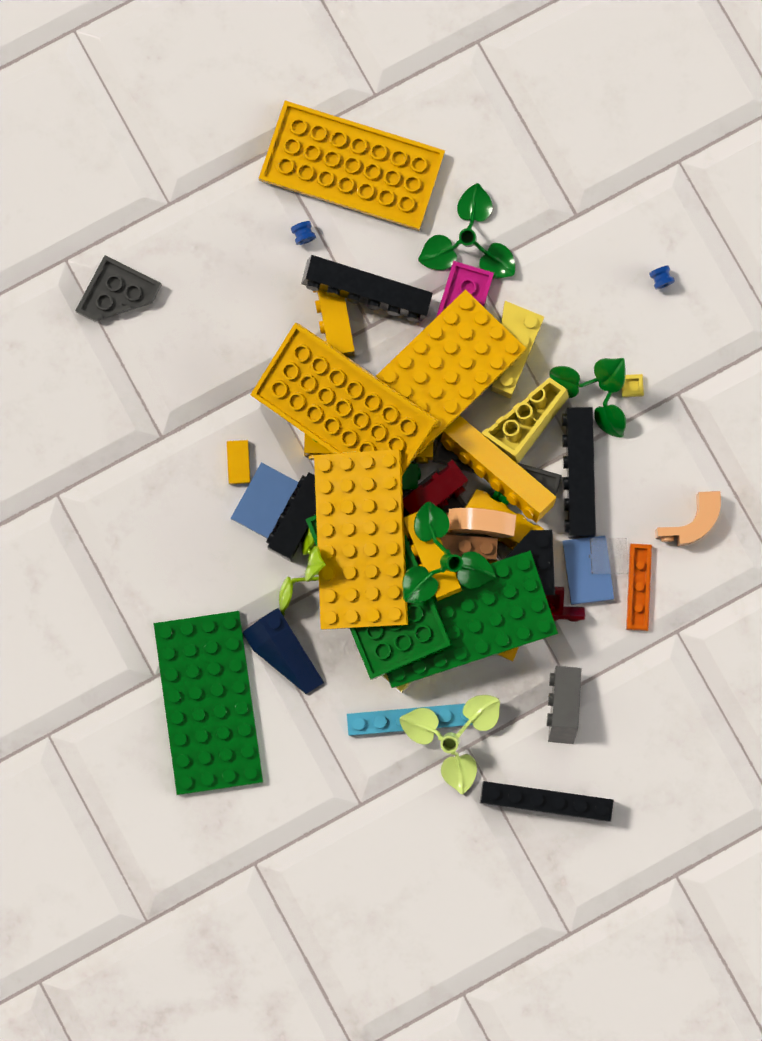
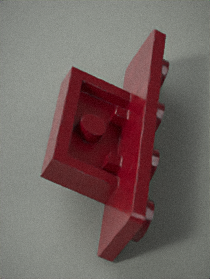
M555 587V595H545L554 621L558 619H566L571 622L585 620L584 607L564 606V587Z

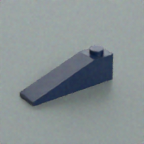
M278 608L242 632L255 653L305 694H308L324 683Z

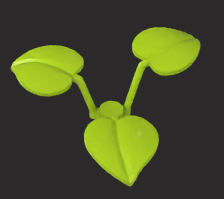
M309 527L302 540V554L305 556L309 554L305 577L291 579V577L287 576L279 592V607L284 616V612L292 598L293 585L296 582L318 581L319 576H314L319 575V571L326 565L321 557L319 547H313L315 542Z

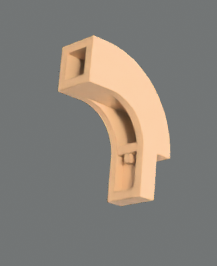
M720 491L698 492L696 494L697 512L694 520L682 527H657L655 538L661 539V542H673L674 538H677V546L689 545L701 539L714 526L719 516L721 507Z
M452 508L446 513L449 519V529L446 535L476 533L497 538L514 536L516 515L479 508Z

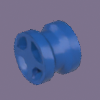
M304 221L291 227L292 233L296 236V245L309 243L316 238L315 233L311 231L312 225L310 221Z
M668 265L657 268L649 273L650 278L654 279L656 290L667 287L675 282L674 277L670 276Z

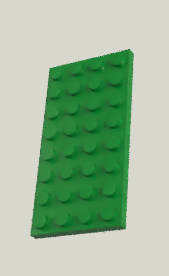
M316 515L305 520L317 546ZM404 533L407 572V570L419 564L411 550L408 537ZM432 597L420 603L407 602L408 625L350 628L370 680L452 646Z
M531 550L491 563L490 565L494 570L496 578L480 587L470 589L460 584L461 592L439 601L436 596H433L432 598L452 646L387 673L391 688L557 635L558 632Z
M234 611L153 623L177 795L263 783L240 612Z

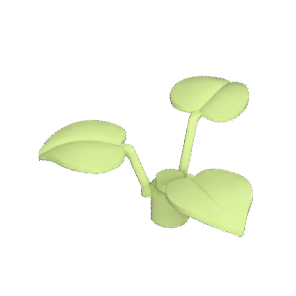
M478 695L469 699L463 708V714L469 720L457 734L449 732L442 736L438 730H435L439 720L435 712L428 708H417L402 715L399 721L407 736L416 743L429 744L432 742L434 734H436L438 740L441 741L442 750L455 755V757L451 756L444 760L441 766V774L450 786L455 788L460 794H464L472 786L476 778L477 764L471 755L463 754L459 756V753L456 752L460 743L459 737L471 723L480 731H487L493 728L499 719L500 700L491 695Z

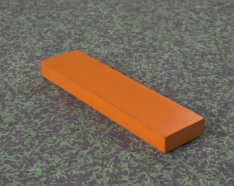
M630 544L626 630L648 631L652 545Z

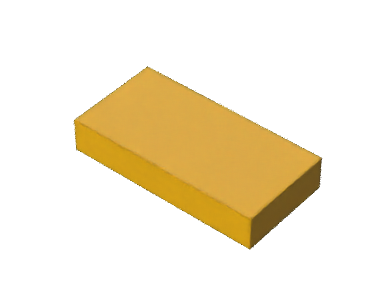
M248 440L227 441L229 484L250 483Z

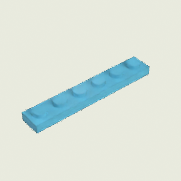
M465 704L420 707L428 708L435 712L439 720L437 728L464 726L469 720L463 714ZM417 708L347 714L348 735L404 731L399 721L400 717Z

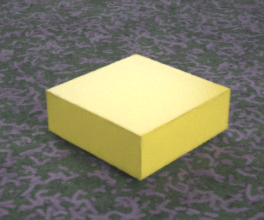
M643 374L625 376V383L621 389L622 397L644 396Z

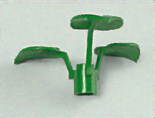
M479 183L469 187L463 193L457 205L459 217L463 220H470L469 226L460 232L459 240L453 246L451 240L444 235H435L429 238L418 258L422 265L435 270H445L452 267L453 261H457V254L454 249L462 244L465 247L476 246L485 254L481 257L479 266L480 269L493 272L492 279L511 277L515 274L514 257L505 245L493 243L489 246L488 251H486L476 242L477 236L472 230L474 220L479 222L485 221L491 215L493 209L490 197Z
M604 358L598 360L594 365L596 378L584 383H579V373L570 367L556 366L549 371L550 378L567 389L569 398L578 395L579 387L582 388L599 382V387L604 391H608V394L603 402V407L599 406L594 410L595 421L605 433L614 437L624 436L626 418L623 411L616 405H608L612 393L620 391L624 386L626 376L624 358Z
M426 502L417 512L414 520V531L421 541L426 542L432 539L444 552L440 560L441 568L430 573L423 566H414L407 570L403 577L402 588L403 599L408 603H420L430 599L438 589L437 580L431 576L440 572H457L456 576L459 583L463 587L470 589L480 587L496 578L492 566L481 554L469 551L460 557L459 555L451 554L450 550H447L436 539V537H443L448 532L449 519L446 513L432 502Z

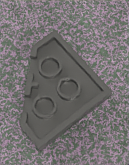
M104 255L75 311L96 322L152 304L162 284Z

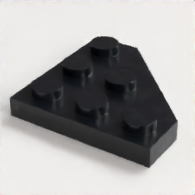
M530 530L504 559L531 550L545 595H555L552 530Z

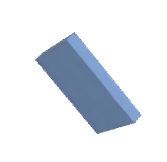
M261 462L231 516V520L268 539L270 533L276 527L281 513L287 507L289 498L294 494L298 482Z
M605 535L562 541L571 605L614 600Z

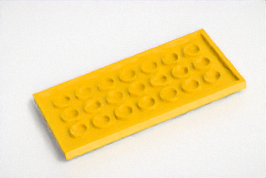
M285 100L259 175V181L420 231L445 150Z
M466 289L375 376L438 420L414 459L527 349Z
M294 323L250 394L334 454L401 450L402 476L438 421L299 323Z
M401 450L314 455L317 546L326 564L319 571L321 629L408 625L407 602L403 599L402 588L403 577L406 573Z

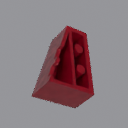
M453 460L447 463L448 466L439 473L436 472L431 476L430 480L420 485L403 499V509L408 516L418 512L426 502H432L440 509H444L449 504L448 500L453 496L458 498L466 492L465 487L467 486L468 479Z

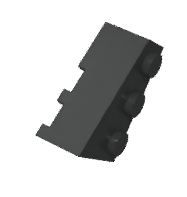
M555 666L554 673H550L549 686H553L552 693L548 695V706H551V711L547 714L546 726H549L548 742L574 744L579 723L582 668Z

